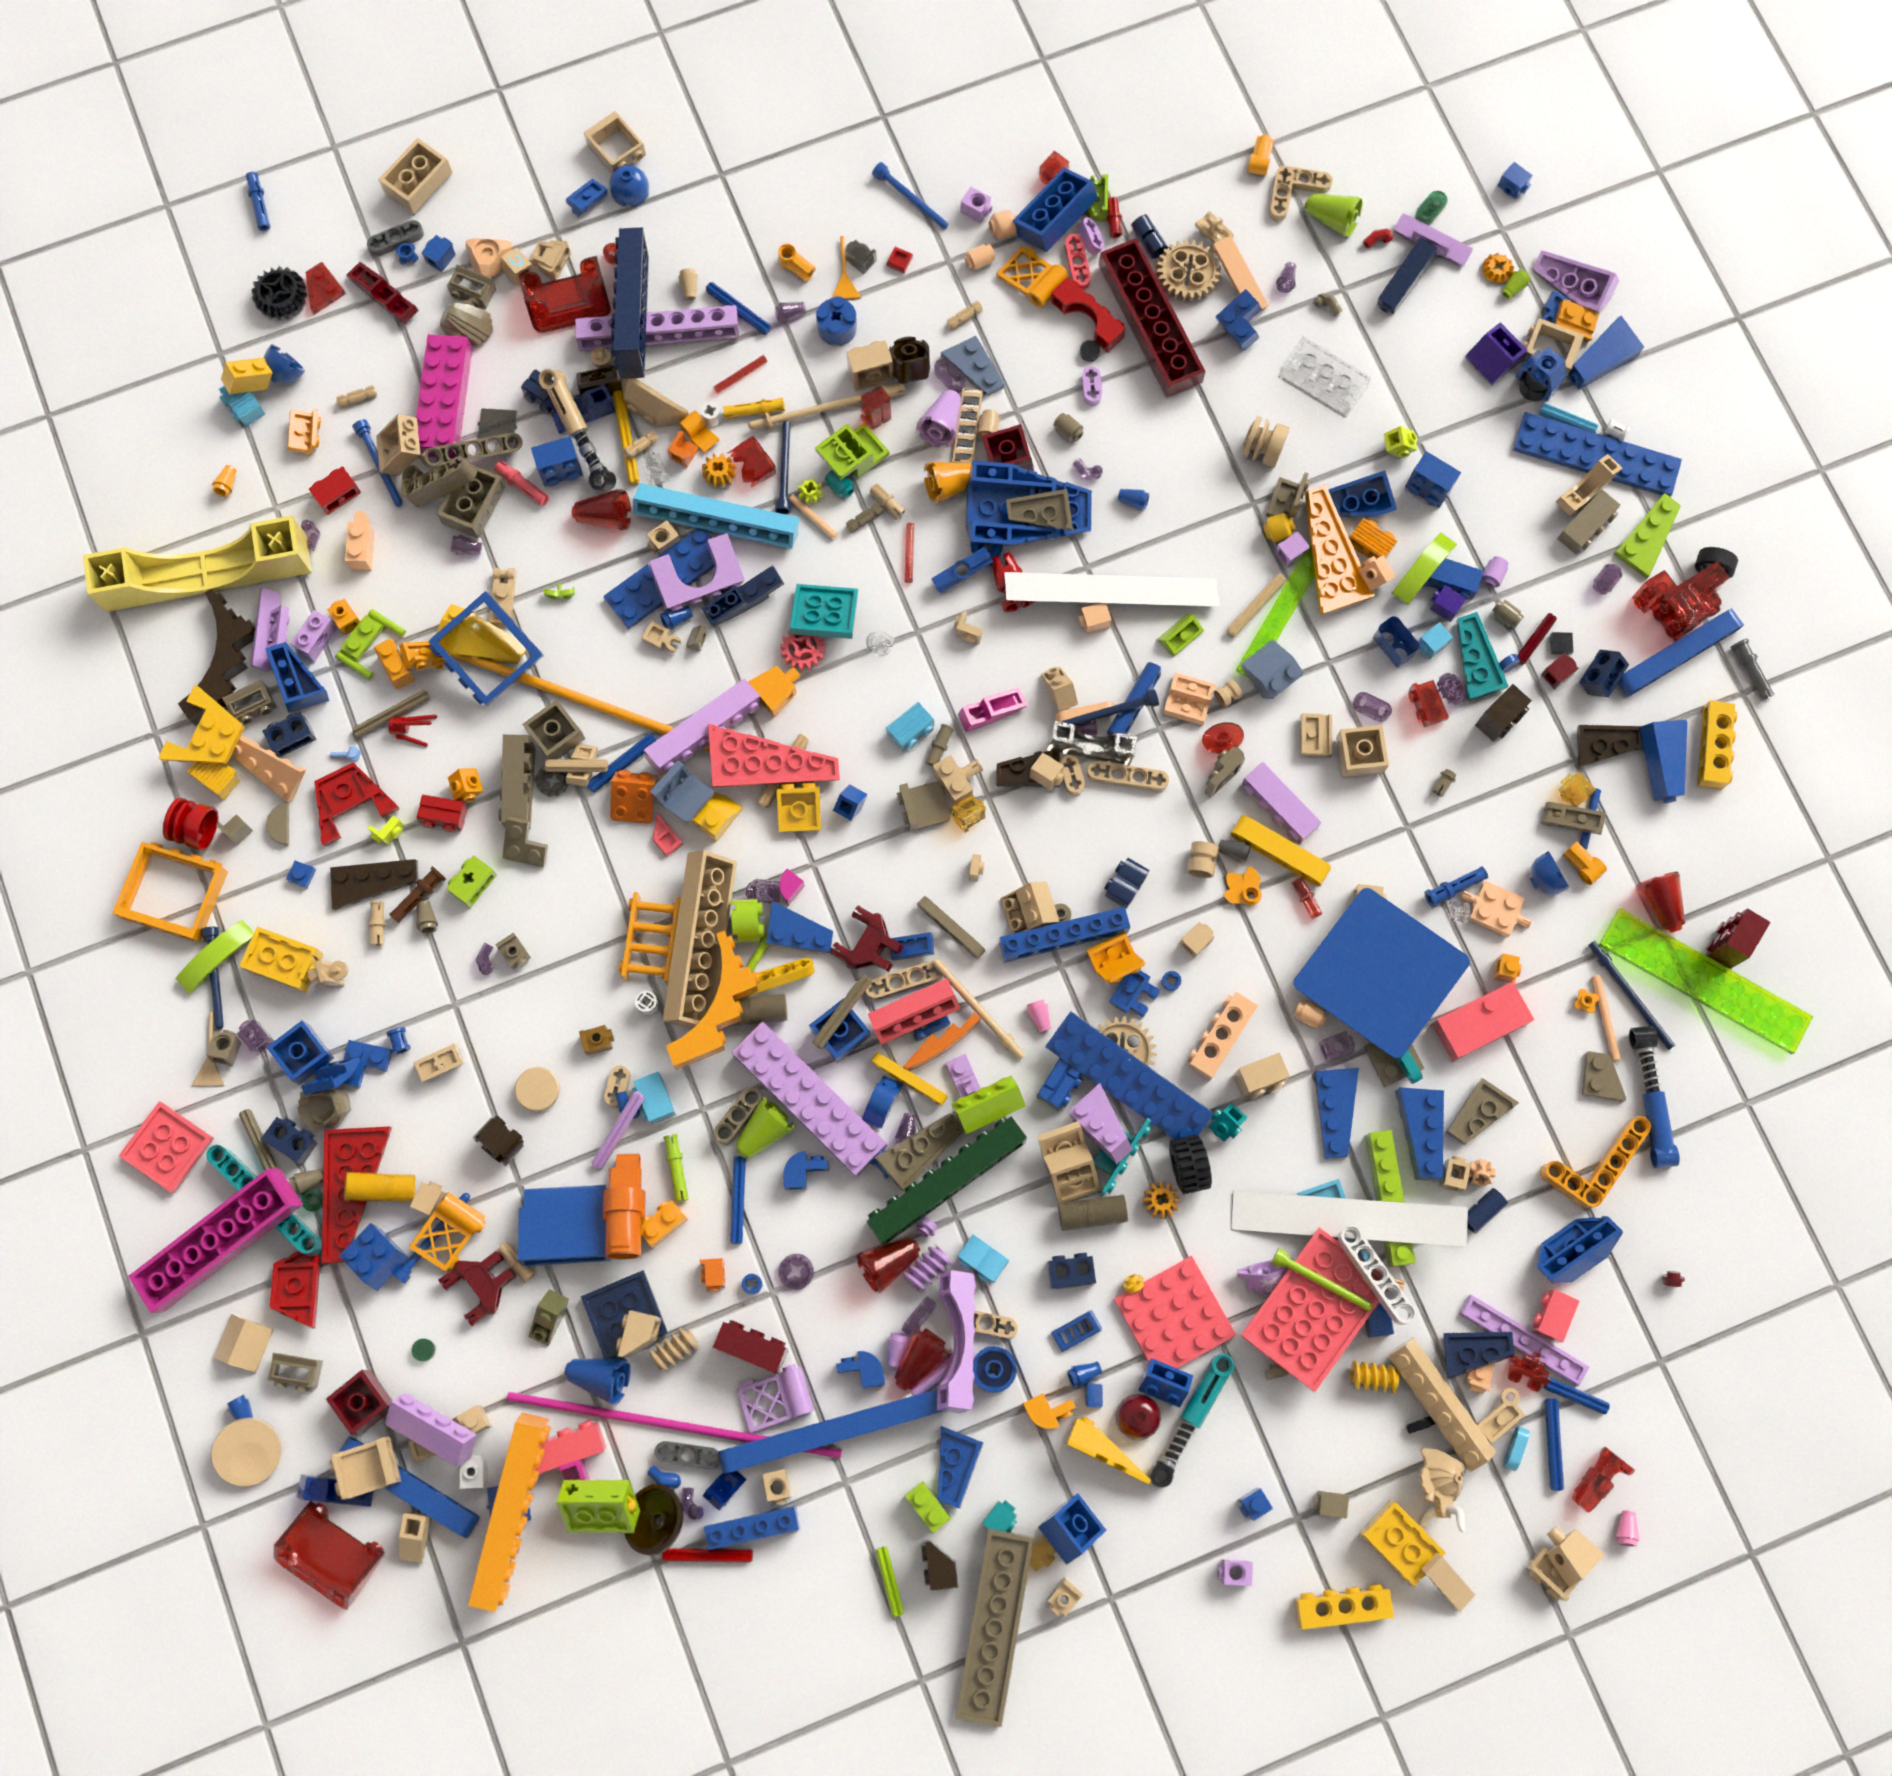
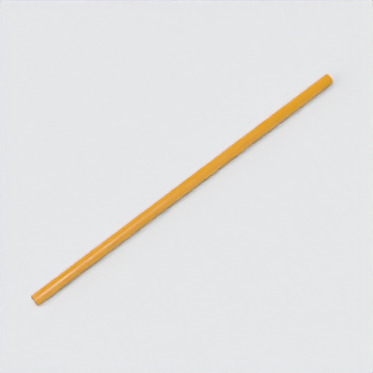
M468 655L451 656L505 677L510 676L516 670L483 657L472 659V656ZM527 673L517 680L518 682L665 735L674 728ZM709 745L703 750L710 752Z

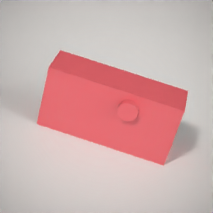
M1512 981L1438 1018L1432 1023V1026L1452 1062L1528 1025L1535 1019Z

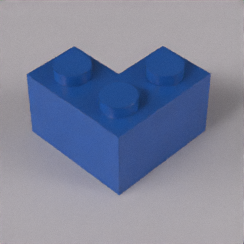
M1245 289L1215 317L1218 323L1244 352L1260 338L1257 331L1248 322L1262 308L1259 302Z

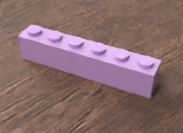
M745 678L645 748V759L660 776L664 775L677 760L685 762L697 750H702L709 745L708 723L724 729H728L732 725H738L743 720V717L759 709L761 705L760 695Z

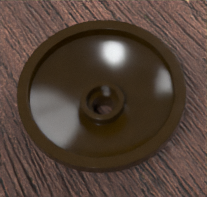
M653 1484L642 1488L635 1494L640 1513L634 1533H624L628 1544L633 1550L648 1556L661 1554L673 1545L680 1534L684 1518L682 1502L677 1493L668 1486Z

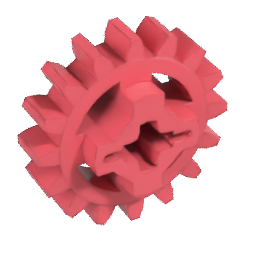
M788 630L789 637L783 636L782 640L785 644H780V648L783 650L781 656L786 658L785 664L792 663L791 666L794 668L799 666L800 671H803L804 667H807L810 671L812 664L818 667L817 660L823 661L824 657L821 653H826V649L823 647L825 645L824 639H820L821 636L790 634V630ZM812 641L816 643L817 649L812 646ZM789 648L794 651V656L790 654Z

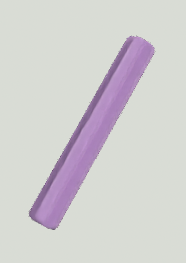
M638 1091L633 1092L594 1157L592 1165L597 1169H602L644 1101L645 1096Z

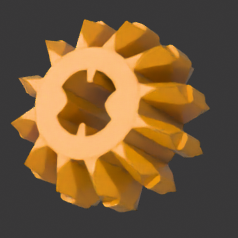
M713 453V459L706 457V464H702V477L706 479L708 485L713 483L715 489L720 484L722 488H725V483L732 484L731 478L736 477V472L734 471L736 466L732 463L730 456L725 458L724 454L721 453L717 457Z
M1163 1181L1158 1182V1188L1152 1183L1150 1184L1152 1191L1147 1189L1144 1191L1145 1195L1150 1198H1143L1142 1202L1150 1203L1145 1208V1211H1149L1152 1208L1154 1210L1151 1214L1152 1217H1155L1157 1212H1159L1160 1219H1164L1165 1212L1171 1217L1173 1216L1171 1209L1175 1211L1179 1209L1173 1202H1180L1181 1199L1173 1197L1178 1192L1177 1189H1174L1172 1192L1169 1191L1171 1183H1168L1165 1188H1163ZM1165 1196L1164 1201L1167 1200V1203L1159 1205L1157 1203L1159 1200H1156V1197Z

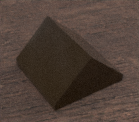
M614 365L576 373L577 387L582 402L613 396L614 391L621 390L618 372L615 371Z

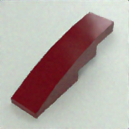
M359 262L346 274L364 293L403 324H406L418 312L414 304L406 300L382 276L363 263Z

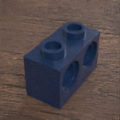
M1600 649L1579 683L1588 695L1609 698L1629 664L1620 652Z
M301 712L292 713L286 719L271 723L266 729L262 730L271 750L279 758L317 739L307 718ZM302 725L300 731L294 732L297 726ZM278 735H283L280 741H275Z
M276 1117L261 1139L295 1162L303 1165L318 1144V1142L313 1140L315 1135L304 1128L302 1131L295 1128L297 1123L287 1117L284 1120ZM285 1128L286 1135L279 1139L278 1132ZM302 1139H303V1141H304V1146H303V1148L300 1149V1150H297V1149H296V1144H297V1142H298L299 1140H302Z
M1087 1253L1074 1254V1258L1065 1259V1255L1053 1256L1052 1261L1047 1262L1051 1289L1096 1284L1093 1256H1087ZM1079 1263H1084L1088 1266V1273L1086 1275L1078 1274L1076 1267ZM1056 1266H1063L1066 1269L1065 1277L1058 1278L1055 1275L1054 1269Z

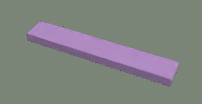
M1469 1295L1459 1315L1487 1332H1512L1515 1349L1575 1386H1580L1589 1369L1588 1365L1473 1295Z

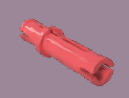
M500 460L495 465L494 471L503 476L508 484L520 489V491L533 499L541 507L547 504L550 497L525 479L521 472L514 470L503 460Z

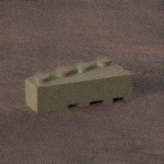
M503 734L502 788L500 789L502 805L501 809H499L498 818L505 828L506 819L510 816L530 821L529 829H531L536 747L529 735Z

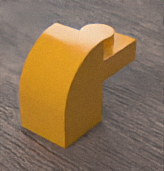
M1044 1393L1022 1403L1031 1421L1037 1426L1046 1429L1059 1427L1056 1417L1059 1416L1062 1420L1072 1415V1409L1076 1408L1072 1399L1051 1409Z

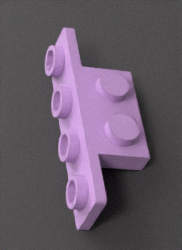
M1405 213L1401 215L1394 228V232L1415 243L1421 237L1437 247V255H1441L1460 266L1465 265L1473 251V248Z
M261 588L251 666L269 672L272 670L265 648L284 642L287 643L286 631L290 616L288 615L289 608L280 606L281 594L279 592Z

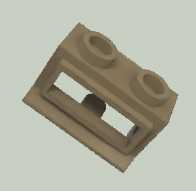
M456 265L455 271L447 284V288L453 298L457 300H472L475 307L480 306L485 309L496 291L492 278L460 265ZM464 278L471 281L475 286L481 285L483 288L479 293L459 285V283Z
M262 680L222 698L229 713L243 725L252 722L254 718L260 715H267L277 708L268 687ZM259 692L262 693L264 699L235 712L234 704L242 700L249 701L253 698V695Z
M273 1353L268 1380L274 1381L273 1386L287 1388V1384L296 1385L295 1390L309 1392L310 1387L317 1388L323 1361ZM280 1365L309 1369L307 1381L278 1376Z

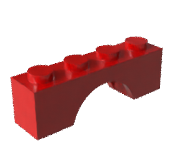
M1067 277L1051 292L1050 302L1064 315L1071 312H1080L1088 315L1093 320L1096 326L1093 341H1096L1107 353L1124 338L1126 328L1123 322L1115 319L1106 307L1099 305L1091 294H1087L1081 288L1078 282L1072 281Z

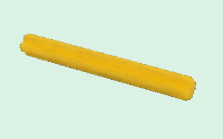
M619 390L613 392V399L622 449L624 450L627 446L632 445L633 441L623 391ZM624 455L629 484H638L640 480L636 458L634 456L631 459H627Z

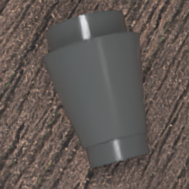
M1221 839L1218 852L1238 862H1246L1251 846L1246 845V842Z

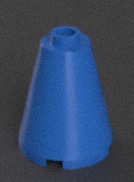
M623 1358L572 1359L571 1362L567 1363L564 1374L567 1381L610 1404L616 1405L625 1395L621 1392L623 1386L628 1387L631 1366L630 1363H626L628 1360Z

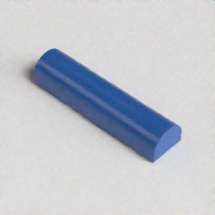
M1147 662L1124 702L1141 698L1146 694V691L1153 690L1161 677V667L1155 663ZM1143 706L1117 713L1107 730L1108 736L1119 743L1123 742Z

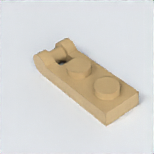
M494 568L492 597L513 620L516 570L515 568H508V570ZM501 578L508 579V583H501ZM491 610L490 623L492 625H504Z

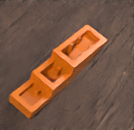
M973 1013L961 1028L953 1023L939 1039L934 1034H931L903 1067L911 1071L944 1054L965 1038L980 1023L981 1018Z

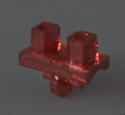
M1535 1351L1531 1356L1523 1354L1522 1359L1516 1356L1508 1359L1509 1369L1507 1378L1510 1381L1519 1383L1521 1377L1525 1375L1529 1377L1527 1387L1535 1392H1539L1544 1384L1548 1386L1551 1381L1548 1378L1549 1371L1544 1369L1546 1363L1539 1360L1540 1353Z

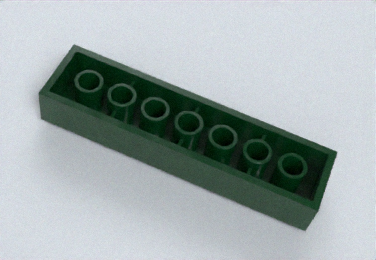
M1011 1116L1008 1119L1006 1117L1001 1118L994 1124L995 1126L992 1131H983L976 1137L977 1139L974 1144H965L958 1150L959 1152L956 1157L949 1156L943 1160L938 1170L934 1171V1169L926 1172L922 1176L923 1180L920 1183L916 1184V1182L908 1185L904 1189L905 1193L902 1196L898 1197L895 1195L886 1202L887 1206L880 1211L877 1208L868 1215L869 1219L866 1222L881 1245L885 1246L921 1220L922 1217H925L1026 1143L1027 1137Z

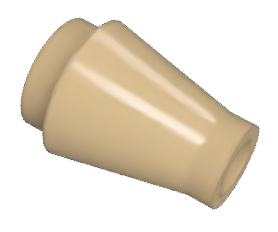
M691 268L682 269L679 271L678 279L684 293V298L688 301L695 300L697 298L698 274Z

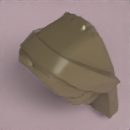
M472 300L451 303V305L444 309L440 321L441 330L447 336L468 337L470 343L476 347L485 342L493 331L490 313L475 307Z
M333 1088L306 1095L300 1092L298 1114L311 1132L324 1127L338 1128L346 1114L351 1111L350 1099L345 1090Z

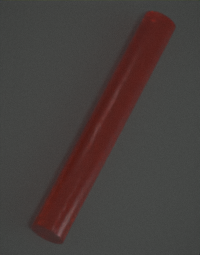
M764 355L760 356L713 386L715 392L718 394L767 362Z
M907 523L904 582L912 583L914 523Z

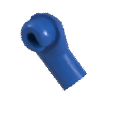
M626 1091L615 1093L620 1113L628 1102ZM638 1109V1111L636 1112V1114H635V1116L633 1117V1119H636V1118L639 1116V1114H640V1110H639V1109Z
M652 1466L647 1472V1475L657 1484L673 1489L681 1485L680 1476L676 1473L661 1472L656 1466Z

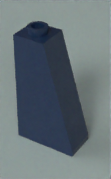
M1421 237L1378 297L1377 304H1379L1381 310L1386 313L1391 312L1395 314L1434 262L1437 247Z

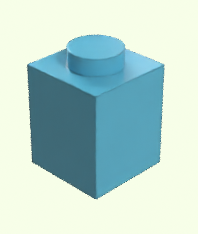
M1439 622L1420 637L1418 641L1420 645L1419 651L1431 659L1449 645L1453 636Z

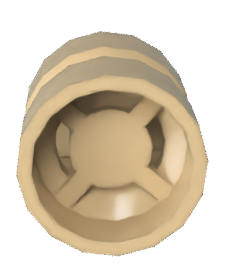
M1204 841L1192 842L1190 850L1192 859L1188 861L1187 873L1200 878L1214 877L1216 864L1213 861L1217 860L1219 847Z

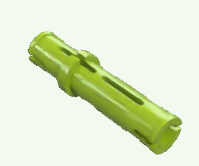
M672 1134L671 1139L670 1135L663 1137L667 1151L665 1158L669 1162L675 1202H680L682 1199L683 1201L689 1200L681 1160L683 1153H680L678 1135Z

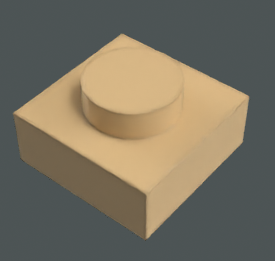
M973 854L970 880L978 881V875H983L985 862H981V855Z

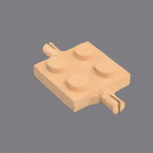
M1484 881L1480 892L1476 896L1465 890L1462 893L1460 899L1472 903L1469 921L1506 937L1511 935L1516 923L1527 928L1531 925L1532 920L1520 915L1525 898L1487 881Z

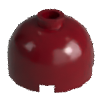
M1142 1394L1130 1395L1123 1399L1115 1415L1116 1423L1121 1433L1134 1440H1143L1151 1437L1158 1430L1161 1422V1413L1156 1402L1149 1396Z

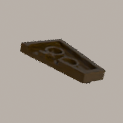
M1578 725V767L1641 749L1643 744L1639 727L1642 726Z
M1060 746L1053 747L1052 750L1045 752H1035L1034 755L1028 757H1018L997 763L996 786L1044 787L1030 778L1031 767L1042 753L1060 763Z

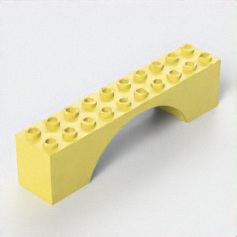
M293 516L250 523L249 529L238 539L224 546L202 552L163 555L138 552L124 547L83 555L87 593L105 612L205 594L211 588L215 592L312 573L307 537Z

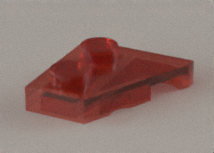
M323 262L305 272L310 309L314 315L346 294Z

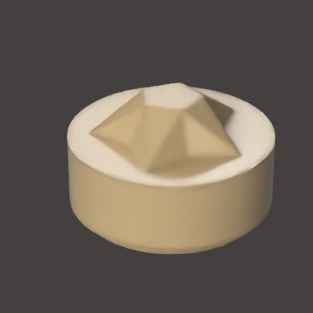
M597 347L591 352V360L595 367L603 368L610 365L612 357L607 348Z

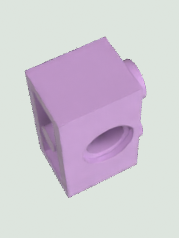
M313 610L290 644L299 654L315 662L338 628L330 618Z

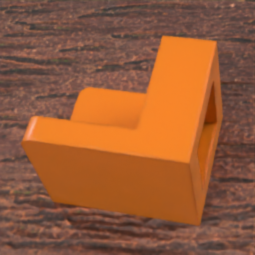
M679 431L667 451L671 460L687 468L698 452L699 447L686 440L684 433Z

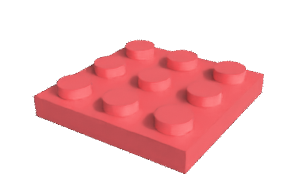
M159 1101L119 1154V1157L169 1192L174 1193L213 1141L214 1137Z

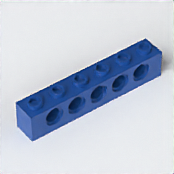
M1125 907L1002 936L999 938V945L1004 963L1113 937L1123 931L1128 933L1130 923Z

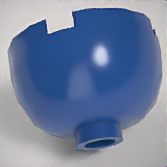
M624 165L617 168L611 175L609 182L610 192L616 203L625 207L626 205L635 207L647 199L649 183L641 169L632 165Z
M271 344L263 356L266 364L272 371L270 380L274 383L279 381L283 384L296 382L305 372L302 369V365L287 352H278L281 348Z
M1549 851L1534 860L1531 865L1532 877L1529 879L1535 889L1540 888L1543 893L1556 895L1570 888Z

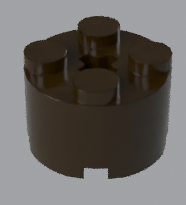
M912 336L895 340L894 345L889 347L893 361V377L900 384L927 379L930 372L928 343L923 339L922 342L917 341L916 337Z
M497 1115L494 1118L491 1117L472 1137L476 1143L480 1141L483 1144L481 1148L497 1162L501 1163L502 1161L505 1167L524 1147L523 1137L514 1129L509 1131L506 1127V1122Z

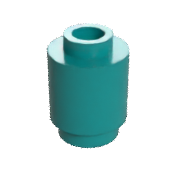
M832 470L827 473L825 477L827 486L842 499L848 498L853 494L855 484L847 476L840 480Z

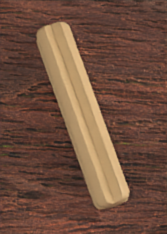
M547 759L545 761V770L547 772H607L608 761L601 759Z

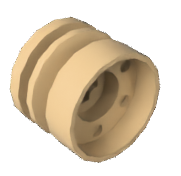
M1257 416L1247 432L1243 444L1242 457L1247 458L1250 450H1253V461L1261 453L1264 454L1262 464L1275 468L1290 427L1277 423L1273 431L1269 430L1270 420L1267 419L1264 427H1260L1262 417Z

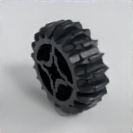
M278 266L277 270L271 267L270 272L267 273L263 270V276L257 275L258 281L253 282L255 288L251 289L253 294L252 300L256 308L263 315H268L271 319L276 316L280 320L282 316L288 319L291 313L296 316V310L302 311L301 305L306 304L304 298L308 297L307 287L303 283L302 277L296 271H291L288 267L283 270L282 267ZM289 284L294 286L293 292L289 290ZM266 294L270 296V302L265 300Z

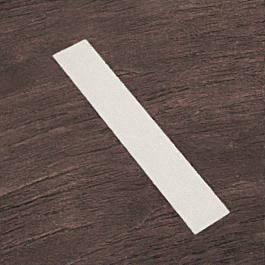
M1005 572L1006 600L1220 606L1216 579Z
M1233 1191L1231 1229L1313 1236L1320 1227L1330 1236L1338 1237V1234L1345 1227L1355 1226L1361 1231L1366 1240L1466 1247L1468 1208ZM1345 1232L1344 1238L1355 1239L1352 1233Z

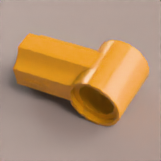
M1264 134L1257 136L1247 172L1263 176L1267 175L1271 159L1269 156L1273 146V139L1270 136Z
M783 244L778 250L779 266L790 270L804 282L808 281L813 276L816 267L799 255L793 245ZM789 255V256H791V257H790V258H785V257H783V256Z
M1578 842L1573 844L1563 854L1578 870V875L1582 881L1588 885L1595 883L1607 872L1606 865L1600 859L1592 857Z

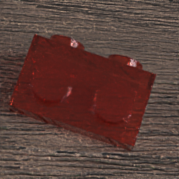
M1434 680L1419 685L1417 683L1411 685L1408 697L1410 702L1414 703L1416 717L1419 722H1422L1424 728L1448 720V713Z

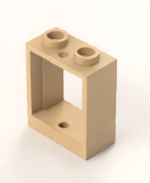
M616 111L584 132L587 145L612 174L617 168L624 165H632L646 155L643 142ZM619 130L633 148L612 162L598 144Z
M1539 318L1535 325L1531 324L1527 336L1530 338L1528 342H1524L1523 346L1528 351L1522 362L1525 363L1536 352L1532 348L1538 333L1570 344L1565 357V370L1568 375L1585 335Z
M397 414L376 435L380 473L399 476L420 456L416 417Z

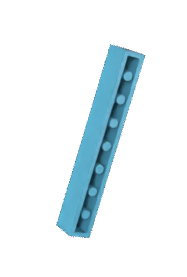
M640 483L633 497L634 515L662 521L667 520L671 523L722 534L727 533L731 536L793 549L798 536L799 517Z

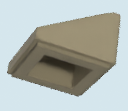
M704 625L692 629L686 644L687 648L697 651L702 649L707 636Z

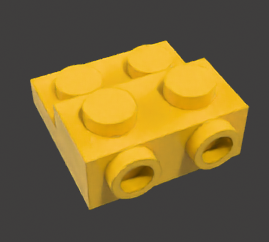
M814 782L802 783L803 787H794V783L781 784V788H777L779 832L821 830L820 786H815Z

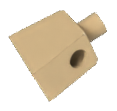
M1555 1526L1546 1534L1555 1544L1548 1552V1557L1568 1587L1584 1579L1605 1556L1576 1529L1564 1535L1558 1526Z

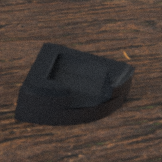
M1427 1416L1422 1420L1407 1424L1406 1429L1411 1434L1429 1428L1436 1423L1431 1416Z

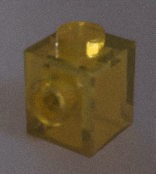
M1579 771L1574 776L1568 774L1561 781L1563 785L1558 789L1562 799L1575 807H1578L1596 791Z

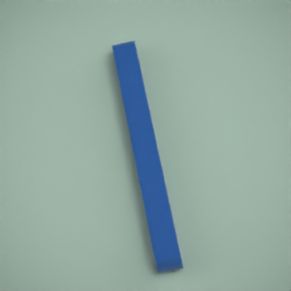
M937 1389L717 1452L722 1472L726 1474L944 1411L937 1410Z

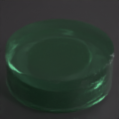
M422 1338L413 1344L411 1351L416 1360L425 1362L433 1358L436 1347L431 1340Z

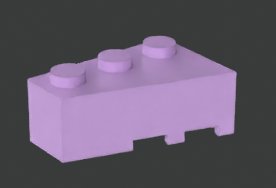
M1100 1083L1068 1111L1073 1123L1079 1121L1082 1132L1116 1164L1133 1150Z

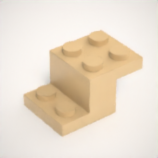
M1079 1121L1037 1135L1044 1165L1052 1181L1058 1203H1065L1100 1191L1094 1161L1085 1143Z

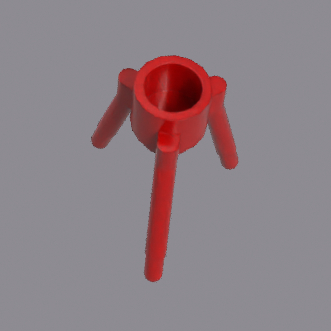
M437 715L390 718L388 725L389 733L396 735V739L406 740L427 747L428 743L406 736L405 733L409 732L410 726L431 725V721L420 720L435 719Z

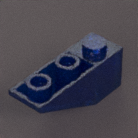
M605 384L587 390L574 399L585 423L616 412ZM556 412L551 415L559 434L566 432L558 413Z
M301 1474L296 1498L308 1501L371 1507L374 1491L342 1500L341 1496L337 1495L335 1489L337 1478Z

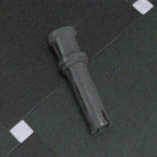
M1746 638L1735 643L1730 648L1735 650L1740 660L1739 664L1742 667L1745 666L1763 701L1774 696L1775 693L1756 661L1758 659L1757 654L1752 652L1748 644L1749 639Z

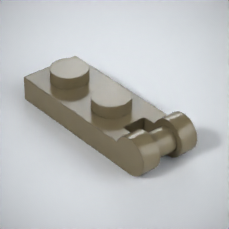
M1554 802L1545 803L1544 810L1546 812L1545 816H1542L1541 824L1602 834L1606 812ZM1554 812L1561 813L1560 818L1553 817Z

